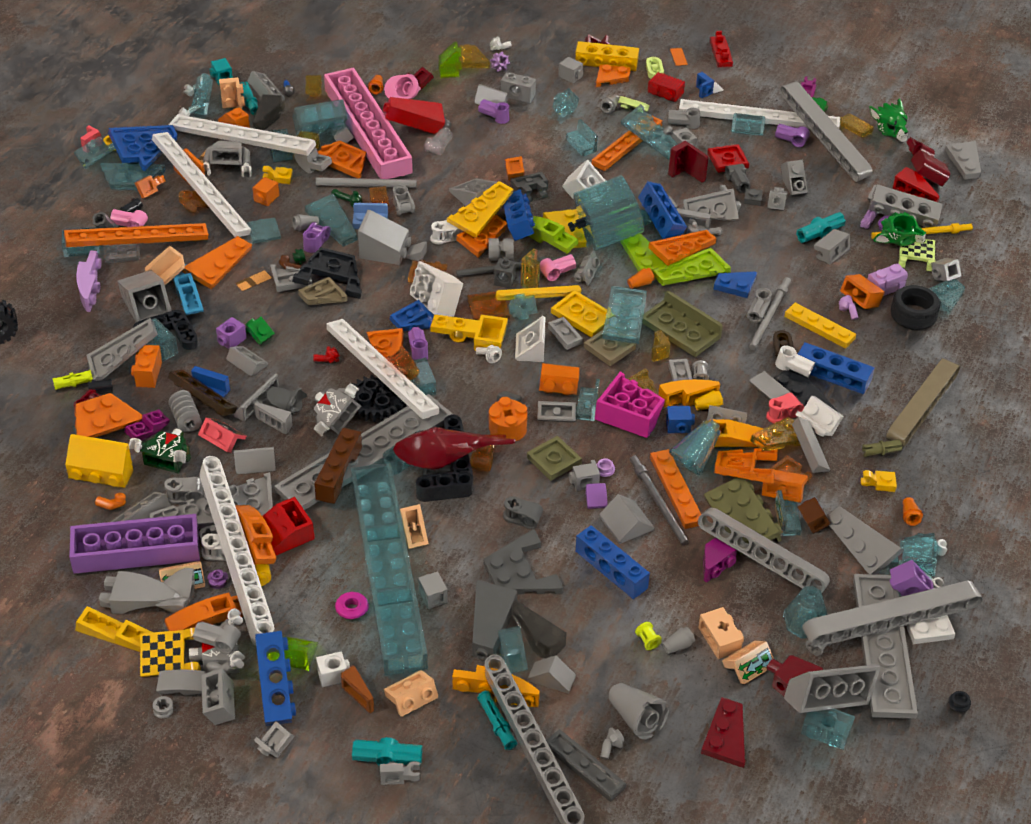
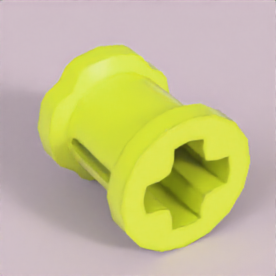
M644 622L635 630V634L644 642L646 650L655 649L662 642L661 636L657 635L653 630L651 622Z

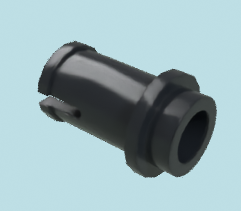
M133 198L130 203L121 207L120 210L133 213L136 210H141L143 204L139 198Z
M93 379L92 382H88V388L96 392L113 391L112 380L94 381Z

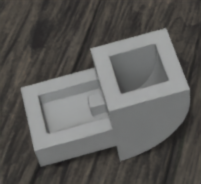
M314 148L308 156L294 153L298 165L310 174L315 170L323 171L332 163L331 157L318 154L317 148Z

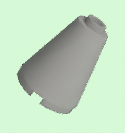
M624 683L612 686L609 691L610 702L638 738H651L654 736L652 734L653 731L656 729L660 731L668 718L669 708L666 707L667 703L662 698Z

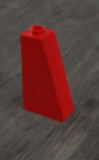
M390 97L388 102L384 103L383 112L387 120L436 135L440 134L445 125L441 103Z

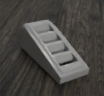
M258 402L254 404L257 419L281 433L287 434L293 426L291 412Z

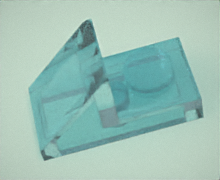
M516 626L498 630L501 646L499 654L504 659L510 673L528 670L521 628Z

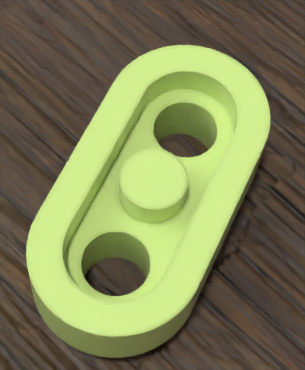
M649 57L646 60V70L650 79L657 72L664 74L660 58Z
M620 96L618 101L621 104L620 107L628 110L629 108H634L635 112L641 114L648 112L650 107L646 103Z

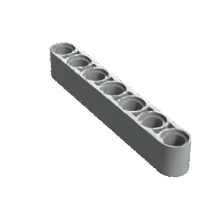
M709 508L698 518V525L702 530L807 592L819 595L829 585L830 579L827 573L720 510ZM706 516H710L713 519V523L709 522ZM724 526L728 527L731 533L726 532ZM742 537L747 538L748 541H749V544L745 543V542L742 540ZM760 547L764 548L767 554L762 553ZM778 558L783 559L785 565L779 563ZM796 569H800L804 575H799ZM814 580H819L822 586L815 584Z

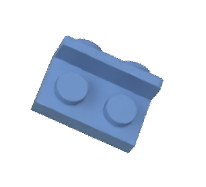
M387 203L353 204V229L360 228L367 210H371L388 219Z

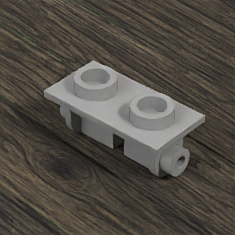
M592 251L591 255L583 258L579 266L580 269L574 275L576 282L585 281L586 285L589 286L600 266V260L596 256L595 251Z
M709 405L706 423H709L710 419H729L746 423L747 412Z

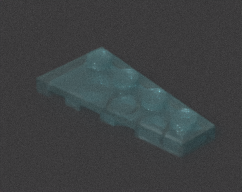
M640 104L622 119L621 124L670 160L671 148L678 144L670 135H666L663 132V127L660 124L657 125L653 121V116L650 113L647 114L644 111V106Z

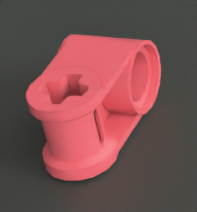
M793 393L772 398L769 401L770 409L767 412L766 418L771 423H780L787 419L797 417L795 415L797 411H803L804 405Z

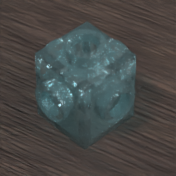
M567 88L562 93L559 92L555 95L552 107L564 117L575 111L579 98Z
M525 293L514 295L515 299L509 300L508 310L513 318L518 317L519 320L529 319V315L538 313L534 295L525 297Z

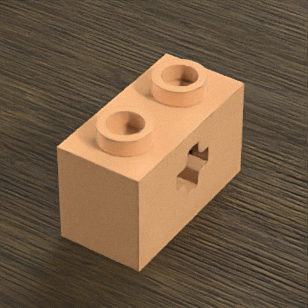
M724 607L700 615L698 628L717 659L730 656L742 648V643L744 642L743 634L740 630H737L732 616L727 614Z

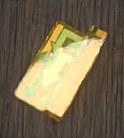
M532 249L521 258V286L524 288H539L540 262L537 261L536 249Z

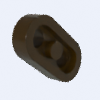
M779 330L773 335V347L776 357L782 346L794 348L792 336L787 331Z

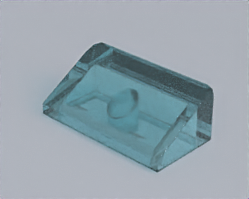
M734 113L731 132L763 135L765 116Z

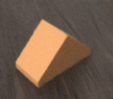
M420 504L400 508V528L408 549L429 544Z

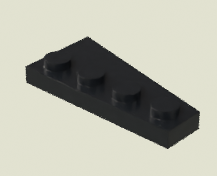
M791 369L784 370L774 377L778 383L793 393L804 407L810 397L815 396L837 411L808 377Z

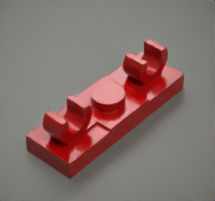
M716 31L715 36L710 37V44L717 67H733V60L726 37L722 35V31Z

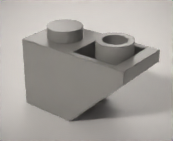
M803 160L780 164L783 182L791 195L808 193Z

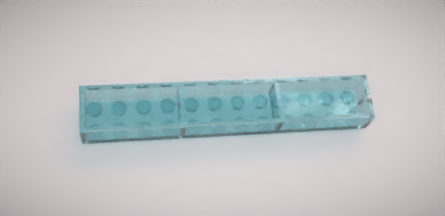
M391 463L351 468L352 488L384 675L402 674L405 669H408V673L428 670V654Z

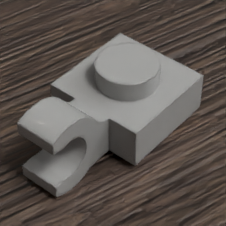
M413 761L406 767H403V763L391 762L380 764L381 785L404 784V780L419 781L420 772L414 773L412 771L420 770V763Z

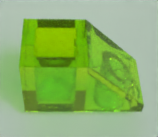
M453 42L438 56L440 78L459 77V70H462L459 57H462L461 48H458L457 42Z

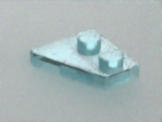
M952 279L929 289L938 296L940 307L950 314L953 307L958 303L959 298L962 297L965 286L956 279Z

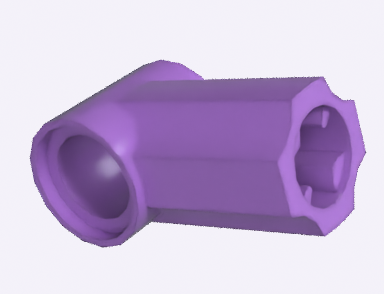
M485 99L480 102L479 112L495 118V121L499 124L509 122V105L507 103L500 102L496 104Z
M780 123L775 132L776 138L790 141L796 147L804 146L810 136L809 129L804 126L794 128Z
M414 327L408 332L412 360L416 363H424L428 360V342L425 339L424 331L419 327Z

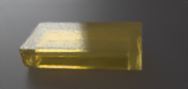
M850 113L840 118L841 126L862 138L874 130L873 126Z

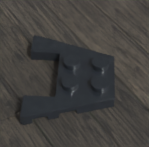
M320 247L309 258L307 264L303 265L300 271L293 275L292 282L306 286L309 284L311 274L326 278L330 277L336 281L347 283L345 291L347 296L360 299L362 294L354 255Z

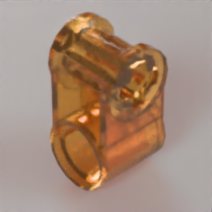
M400 346V350L392 356H387V359L404 376L412 380L419 375L420 370L406 349Z

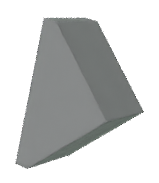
M555 655L536 661L527 681L569 694L576 674Z

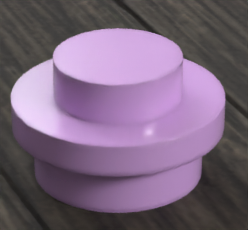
M601 459L596 464L602 477L611 476L615 472V466L609 459Z

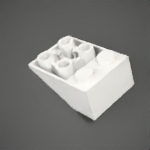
M418 261L414 280L410 287V295L419 300L433 314L454 317L463 283L446 272Z

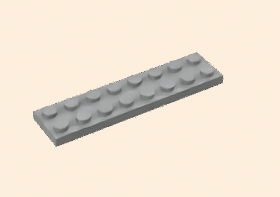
M854 574L853 583L857 607L898 598L899 592L894 590L890 584L891 575ZM904 626L861 636L865 666L875 664L881 666L870 699L872 717L916 719L918 711Z

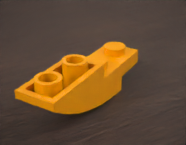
M477 665L476 672L454 669L452 676L453 690L477 693L489 691L494 695L485 677V666ZM511 674L528 707H539L540 691L527 681ZM507 685L500 686V688L506 689L509 687Z

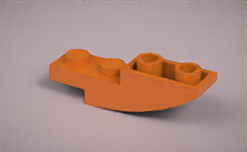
M235 505L254 564H274L277 558L271 545L273 536L265 519L258 510L250 505Z
M228 592L207 598L179 610L167 617L165 624L168 631L195 628L197 623L201 621L214 625L228 619L227 615L233 608L241 612L239 616H244L237 595L231 597Z

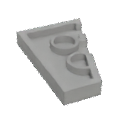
M734 189L683 200L685 210L711 214V220L740 222Z

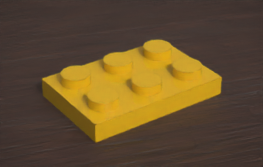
M575 290L551 307V314L558 318L565 317L573 327L590 337L601 332L616 320V314Z

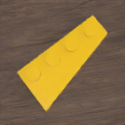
M498 181L484 191L483 195L474 198L466 207H461L456 214H451L447 217V222L476 238L513 194V188Z

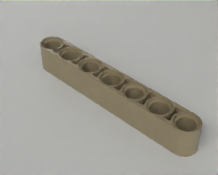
M942 358L891 425L886 439L890 441L900 440L902 446L905 447L959 373L960 365Z

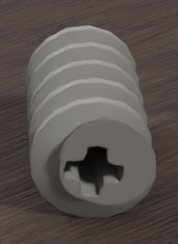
M180 390L172 394L168 403L177 427L181 431L188 433L198 430L201 427L202 420L190 392Z

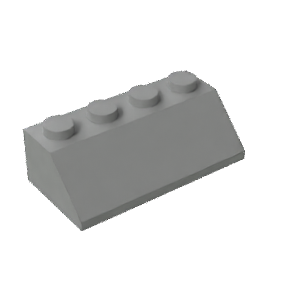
M875 664L804 673L789 679L784 699L799 713L869 705L881 666Z

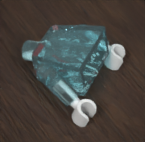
M204 73L198 76L197 82L193 87L188 84L184 86L186 90L183 93L190 97L194 94L189 110L187 111L183 107L180 109L179 115L190 116V114L194 113L207 115L213 80L209 74Z
M918 533L912 537L903 538L900 542V548L904 552L891 563L899 562L901 565L913 560L933 581L934 589L942 587L944 584L943 579L939 577L933 579L932 576H935L937 556H944L946 554L947 543L943 539L937 542L935 533Z

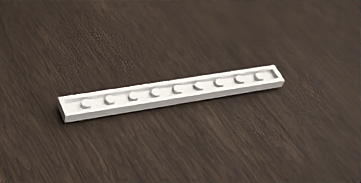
M684 99L680 101L679 110L686 111L688 108H698L700 110V117L774 125L780 123L796 128L800 126L808 128L795 112ZM828 116L839 128L840 117Z
M179 114L169 124L173 125L176 131L228 141H240L244 144L307 156L316 146L315 140Z
M168 132L153 134V142L234 237L250 235L251 228Z
M344 319L327 323V330L420 418H429L439 414V407Z

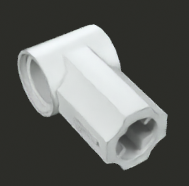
M782 346L775 362L777 368L787 371L791 369L806 377H809L815 362L796 354V350L791 346Z

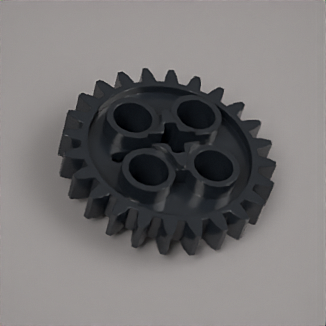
M372 374L370 378L363 376V381L357 379V384L351 383L359 388L353 399L361 405L355 415L358 414L359 419L365 417V420L368 421L370 418H373V422H375L377 418H380L383 421L384 417L389 418L397 413V411L399 412L406 407V403L378 377H374Z

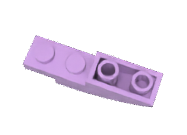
M91 250L87 261L79 262L76 274L80 299L87 312H91L92 306L96 304V295L100 292V282H97V271L101 268L102 264L101 258L98 257V252Z

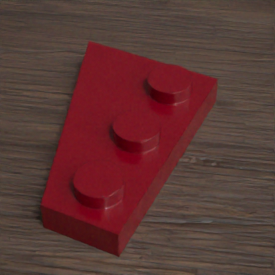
M721 697L702 746L701 754L744 768L743 704Z

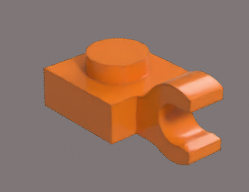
M150 175L135 182L141 198H146L157 192L156 186L164 183L166 180L163 175H158L154 178Z

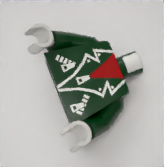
M174 429L171 434L163 431L158 432L155 437L145 442L136 438H131L129 441V449H134L137 453L142 452L144 465L178 474L182 463L191 460L190 448L186 445V440L183 437L184 433L180 429Z

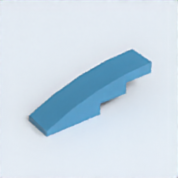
M181 271L173 278V282L185 315L204 312L191 273L185 274Z

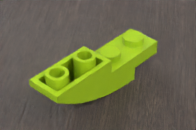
M533 216L532 219L535 223L533 227L534 234L528 237L539 243L545 241L566 254L578 245V239L565 232L563 225L543 217Z

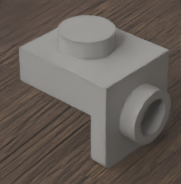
M782 187L770 189L767 207L784 210L787 191H784Z
M276 721L262 739L256 736L254 741L259 744L257 749L268 757L271 754L278 758L295 736Z

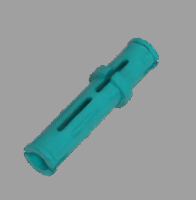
M243 81L240 84H243L244 93L242 94L245 98V105L249 108L252 115H254V112L255 115H258L260 113L258 100L254 97L249 83L245 81L244 84Z
M489 691L481 692L477 698L493 725L494 734L499 736L505 750L515 748L518 743L510 730L509 722L504 720Z

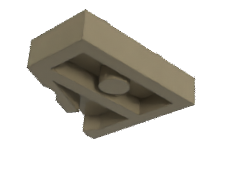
M330 277L298 290L299 296L307 305L347 301V295Z

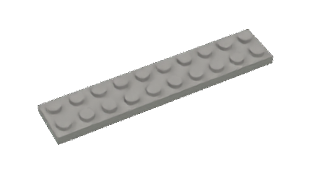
M427 394L426 396L439 407V414L422 419L407 406L361 434L362 450L356 462H349L344 474L342 487L395 456L393 448L397 442L411 434L432 427L440 428L444 426L445 417L452 413L430 394ZM329 453L274 485L275 492L284 500L296 497L304 510L319 502L315 497L314 483Z

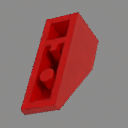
M905 167L895 175L892 189L931 201H939L938 193L916 171Z

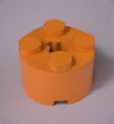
M501 397L489 409L490 434L506 435V438L515 439L516 441L521 440L527 432V406L509 397Z

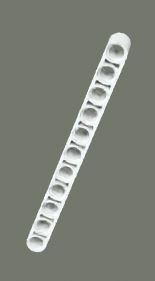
M207 456L204 458L201 466L200 480L251 641L256 646L255 634L273 632V620L221 461L217 457Z

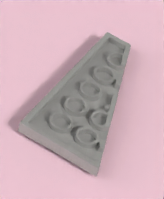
M270 472L256 480L254 478L248 479L245 484L229 486L235 505H250L258 510L262 516L273 507ZM205 494L204 498L195 501L194 499L187 500L184 505L178 507L172 505L150 513V518L196 514L199 529L215 525Z

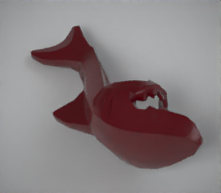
M432 427L400 440L395 444L393 451L398 458L407 464L424 469L437 470L478 448L490 445L514 444L516 440L506 438V435L501 434L483 435Z

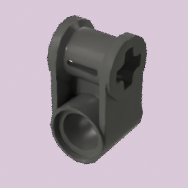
M510 496L504 501L506 509L503 512V518L505 521L524 526L528 529L536 528L543 513L541 505L515 496Z

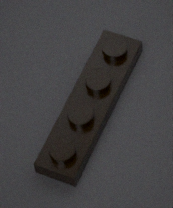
M184 370L170 371L168 379L173 381L174 385L189 391L191 396L198 398L202 404L216 410L217 414L226 416L236 412V405Z

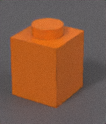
M266 177L261 179L252 188L254 201L267 207L279 197L278 182Z

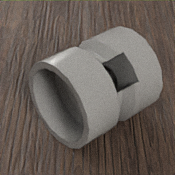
M489 238V261H498L499 258L513 261V238H504L502 241L498 238Z

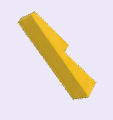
M88 606L76 621L75 627L77 632L140 652V634L153 633L128 620L122 623Z

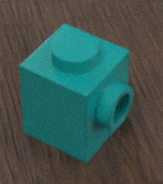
M226 58L211 61L210 75L212 78L214 77L218 85L220 84L219 79L233 78L232 68Z

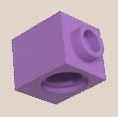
M233 317L216 328L217 341L228 349L236 347L247 339L245 325Z

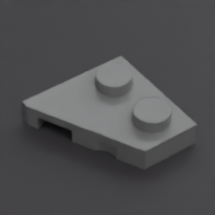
M270 265L277 292L306 287V285L292 282L293 275L298 273L300 268L296 269L286 266V269H278L276 265ZM311 277L308 285L312 284Z

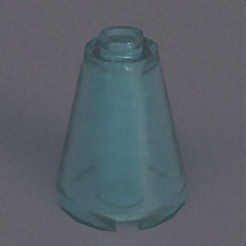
M705 420L675 444L669 451L670 455L676 461L682 462V466L696 475H700L721 433L719 424L713 420Z

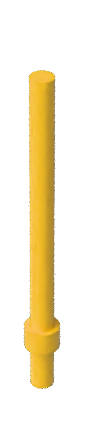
M952 223L949 226L921 229L926 234L947 232L955 234L960 231L972 230L973 225ZM872 232L871 238L874 239L881 232Z

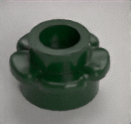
M295 249V253H292L295 264L299 263V265H302V263L306 262L302 249Z

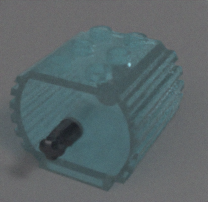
M622 175L573 193L579 219L575 220L576 223L574 224L572 222L568 223V227L571 232L575 231L576 227L578 229L583 228L594 251L644 232L645 228L640 207Z

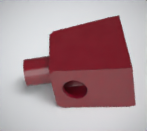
M793 655L789 656L783 664L772 658L766 668L774 674L772 687L782 696H785L789 679L807 672L823 670L822 667Z

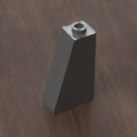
M477 580L472 656L486 660L490 655H496L517 606V590Z

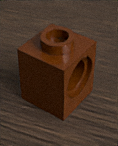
M815 497L797 506L813 534L830 525L827 516Z

